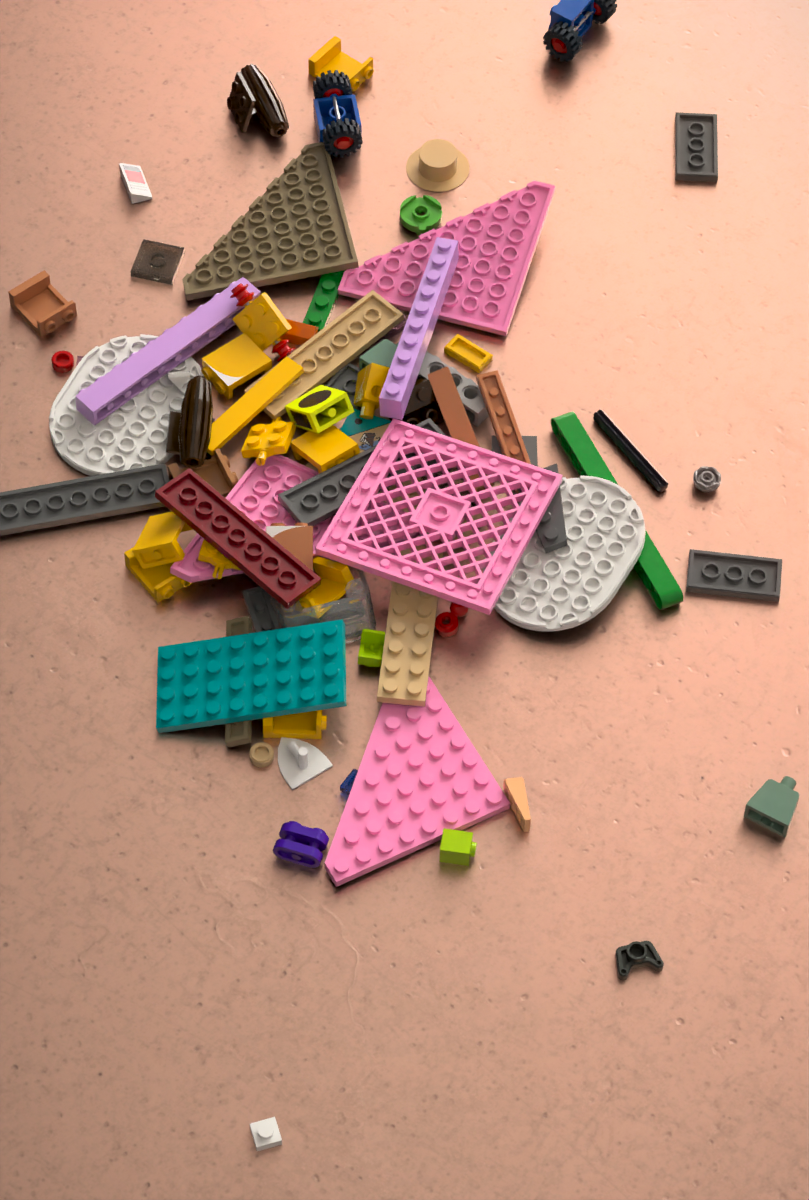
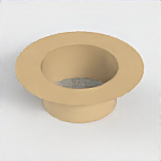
M432 139L425 142L410 155L406 164L407 174L414 184L425 190L436 192L448 191L461 185L468 177L470 169L466 156L456 149L451 142L443 139Z

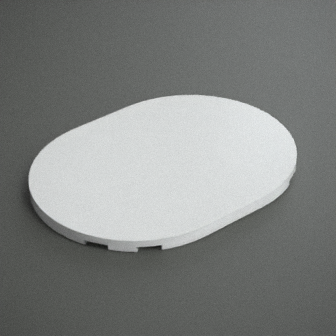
M140 334V336L127 337L125 335L110 339V342L100 347L96 346L78 363L53 402L49 416V429L56 451L71 467L89 476L166 463L174 455L166 453L170 411L181 413V405L188 381L195 376L204 377L200 365L192 357H189L170 371L190 372L191 376L181 390L166 374L94 426L76 409L75 396L80 390L89 387L97 378L110 372L115 365L127 360L132 353L138 352L149 341L155 340L158 336Z
M580 476V478L569 479L563 477L560 488L568 546L545 553L535 530L494 609L509 622L534 631H560L573 628L589 621L603 611L614 598L636 564L645 542V523L641 509L624 488L609 480L593 476ZM505 534L499 535L501 540Z

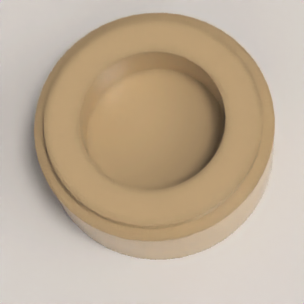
M259 742L251 747L249 754L253 765L267 767L273 762L274 750L271 745Z

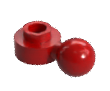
M451 602V612H443L436 617V632L442 637L455 635L459 629L457 618L465 616L469 608ZM446 620L450 621L449 624H443Z

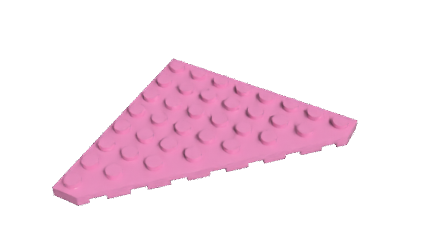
M532 181L523 189L511 191L491 204L486 203L464 217L459 216L447 222L445 226L437 230L432 229L419 235V238L412 242L400 244L392 248L389 253L382 256L377 255L365 261L359 268L344 271L338 288V294L361 299L374 290L396 309L410 312L436 238L458 240L459 260L438 319L506 336L555 192V185Z
M280 454L268 457L263 466L262 464L261 466L257 465L255 460L226 496V499L265 532L266 526H271L272 523L294 526L296 521L278 501V494L319 473ZM385 502L376 503L378 508L388 505ZM398 510L399 515L406 513L402 510ZM392 512L382 515L383 519L394 517ZM334 516L313 526V559L316 556L326 558L316 554V547ZM377 517L368 519L367 522L368 524H371L374 522H378ZM409 521L404 522L405 527L409 526ZM398 524L388 527L389 531L400 529ZM382 529L372 532L374 536L384 534ZM198 533L184 549L185 556L183 560L174 562L170 567L171 574L190 583L214 579L212 574L215 566L198 560L204 540ZM420 533L410 534L411 539L417 538ZM367 534L357 536L358 541L369 538ZM404 536L394 539L396 544L406 541ZM388 541L378 544L380 548L390 546ZM224 569L222 577L244 572L236 569Z
M428 677L425 707L382 703L325 861V869L336 887L442 840L444 828L461 831L510 809L509 800L430 677Z

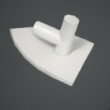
M281 737L278 747V765L283 778L292 790L333 767L329 759L318 748L308 742L295 738Z

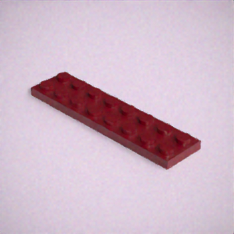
M190 468L155 491L156 499L286 609L321 585V578Z

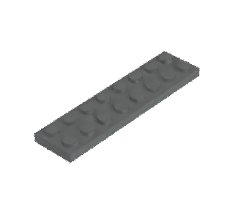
M430 418L415 425L445 435ZM377 445L278 494V501L296 523H307L308 526H315L336 515ZM415 452L406 454L405 456L408 459L415 457L416 454ZM434 459V460L428 461V462H426V463H427L428 466H430V465H433V464H435V463H437V462H436V460ZM417 464L411 466L412 470H416L422 468L421 464ZM405 468L396 471L397 475L407 472Z
M166 464L0 492V536L165 507L164 504L155 498V491L169 482Z

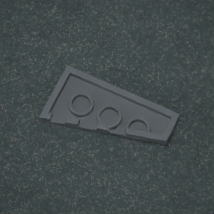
M557 463L543 468L559 474ZM560 486L536 528L545 553L568 546Z

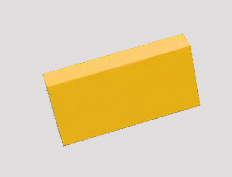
M459 334L444 347L446 354L477 373H480L493 360L492 354Z

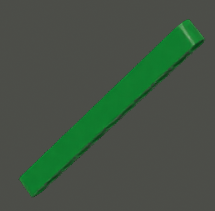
M571 411L551 418L552 430L579 476L603 478L618 485L575 412ZM645 530L644 547L634 565V569L656 606L663 610L683 602V593Z

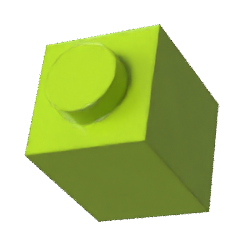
M444 828L439 862L469 866L470 857H475L477 843L473 842V832Z

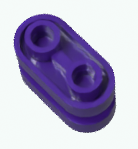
M295 821L283 823L279 832L281 839L276 840L273 853L278 858L311 868L319 867L323 858L321 851L326 849L329 842L326 832L320 828L302 826Z

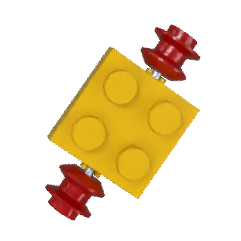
M240 283L231 290L233 294L230 298L236 297L238 300L236 306H244L245 308L232 320L241 332L246 333L263 352L273 344L274 347L271 353H278V362L283 360L296 349L295 347L290 348L288 346L289 339H280L292 327L266 292L262 293L254 301H251L254 297V292L249 293L246 290L248 284L243 286Z

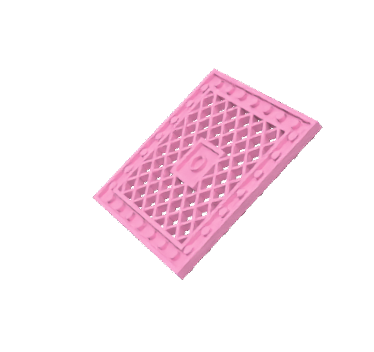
M393 418L318 543L316 554L490 615L557 492L563 475ZM415 452V457L406 458V454ZM434 459L436 460L437 464L428 466L426 463ZM421 464L422 468L412 470L411 466ZM457 466L459 470L449 473L447 469ZM406 469V473L397 475V470ZM442 471V476L433 477L432 473ZM474 474L479 475L480 478L471 481L468 477ZM427 476L428 480L418 482V477ZM463 478L464 483L454 484V480ZM408 480L412 481L413 484L404 487L401 483ZM493 482H500V486L492 488L490 485ZM448 483L449 487L439 489L438 485ZM396 484L397 489L387 491L386 487ZM484 485L486 490L476 492V487ZM521 488L522 493L513 495V493L511 492L512 490ZM469 490V495L461 497L459 492ZM417 492L419 496L409 498L407 494ZM506 493L507 497L497 499L496 495ZM402 496L403 501L393 503V498ZM491 498L492 502L482 504V499ZM383 501L387 502L388 505L379 508L376 504ZM471 502H475L477 506L471 507ZM512 505L513 509L504 511L502 507ZM408 508V513L399 515L398 510ZM497 510L498 514L489 516L487 511ZM392 512L394 517L383 519L382 515ZM481 513L483 518L473 521L471 516ZM377 517L378 522L368 524V519ZM409 521V526L405 527L404 522ZM503 521L504 526L494 527L493 523ZM398 524L400 529L389 531L388 527ZM487 525L489 529L487 531L479 532L477 529ZM380 529L383 530L384 534L374 536L372 533ZM472 530L474 535L463 536V532ZM420 533V537L411 539L410 534ZM367 534L369 537L360 541L357 536ZM505 534L501 540L499 535ZM455 535H457L458 539L453 541ZM404 536L406 541L395 543L394 539ZM494 538V543L485 544L484 540ZM441 539L443 544L432 546L431 542ZM386 541L389 542L390 546L380 548L378 545ZM478 542L480 547L474 549L469 548V544ZM426 545L427 549L417 551L416 546ZM463 547L464 552L454 554L453 549ZM410 548L412 553L401 555L400 551ZM447 551L449 556L438 558L437 554ZM485 555L486 559L476 562L474 557ZM432 557L433 561L423 564L422 558ZM469 559L471 564L460 566L459 561ZM449 564L454 565L455 568L445 571L443 566ZM486 568L484 573L480 569ZM475 571L477 576L466 578V573Z

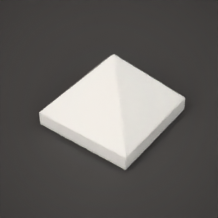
M189 371L168 372L167 377L180 390L191 376Z

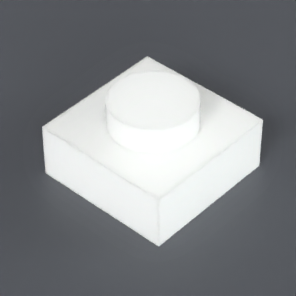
M275 1117L250 1124L251 1134L257 1151L282 1145V1138Z

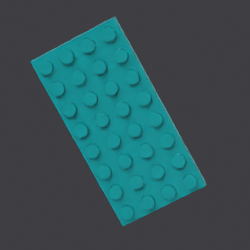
M343 619L158 647L156 729L158 733L347 706L345 623Z

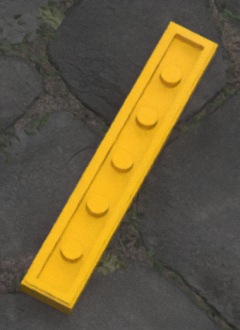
M287 356L212 423L211 439L207 453L213 456L215 449L223 447L303 374V367Z

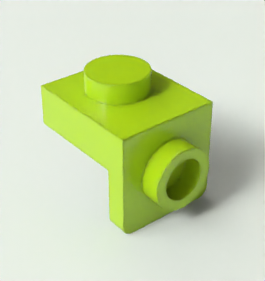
M362 629L357 664L367 667H381L385 641L384 631Z

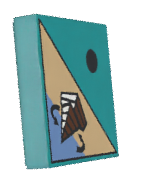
M354 409L355 412L347 416L340 430L358 443L360 449L365 451L379 443L391 421L377 416H373V419H364L360 417L361 411Z

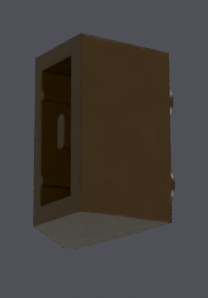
M416 379L403 419L400 421L412 425H417L428 418L436 425L444 422L430 381L427 379Z

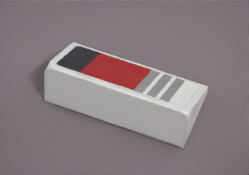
M120 163V175L131 203L134 204L152 199L141 167Z

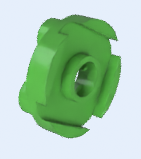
M416 195L408 197L400 206V223L418 235L436 229L442 221L441 204L435 198L428 195H423V198H416ZM417 212L420 214L424 212L425 215L419 216L417 215Z

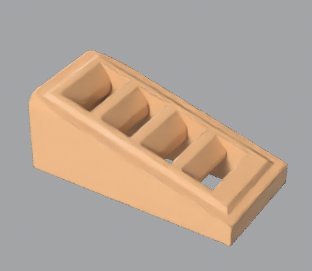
M524 778L504 779V794L509 800L510 806L523 831L529 832L531 818Z

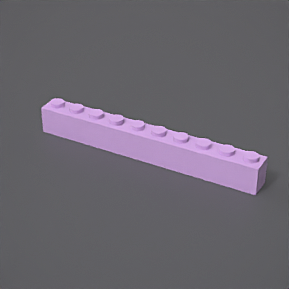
M436 238L379 396L380 416L403 419L459 260L458 240Z
M244 277L232 282L228 288L221 293L215 294L204 305L198 306L193 313L183 317L179 323L166 329L155 340L149 341L141 350L132 353L127 360L115 365L110 372L97 378L86 389L80 390L75 396L76 409L95 426L173 368L184 362V360L234 326L235 322L232 318L245 307L236 306L238 302L236 297L230 298L233 294L231 292L233 288L240 283L243 286L248 284L246 290L249 293L254 292V297L251 301L260 296L261 291Z

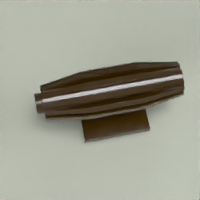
M246 65L240 72H237L232 82L230 96L227 98V107L231 110L235 122L239 125L241 131L246 132L250 118L256 115L259 122L271 136L281 137L285 135L289 129L288 119L283 103L271 81L257 65Z
M195 376L188 381L181 405V413L170 411L166 453L180 455L181 464L188 468L201 467L205 459H211V455L207 453L211 439L212 423L215 419L212 418L211 382L203 376Z

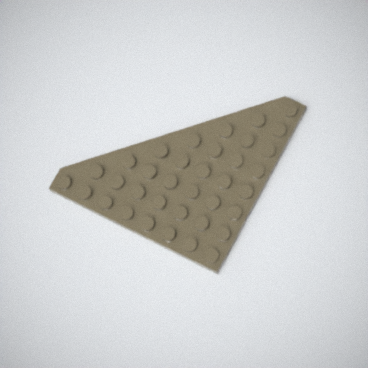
M324 142L305 145L297 159L293 158L284 168V173L279 178L276 177L268 185L267 191L262 197L258 196L249 206V211L244 216L241 215L233 223L232 229L228 234H223L213 245L214 249L199 260L195 265L194 271L191 274L187 273L182 279L187 301L221 293L232 282L238 281L242 277L253 286L260 287L359 268L331 156L326 151Z

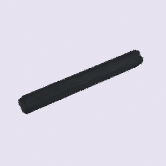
M600 409L593 414L595 422L658 492L666 490L669 484L668 481L605 411Z

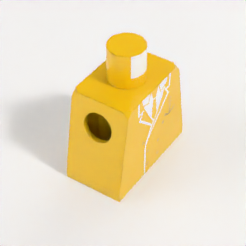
M371 363L358 372L354 405L361 407V418L373 419L374 411L380 407L379 396L390 369L389 367Z

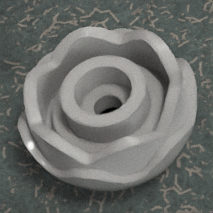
M702 466L694 472L693 483L702 492H712L720 486L721 474L714 467Z

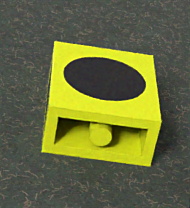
M324 385L317 386L285 405L291 422L294 421L296 427L315 433L322 432L355 412L347 392Z

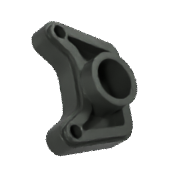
M650 941L632 942L629 945L617 948L615 953L618 978L622 981L626 980L630 971L636 968L647 966L656 972L663 970L664 962Z

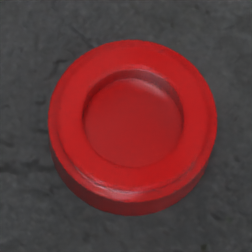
M58 351L52 356V367L55 371L66 373L73 369L74 357L70 352Z

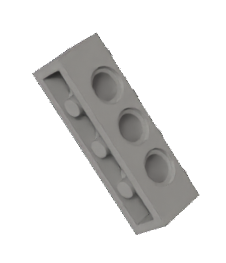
M426 351L417 379L429 380L428 374L448 365L442 362L439 357ZM448 366L470 423L478 427L489 417L480 389L472 379L466 378L454 367Z

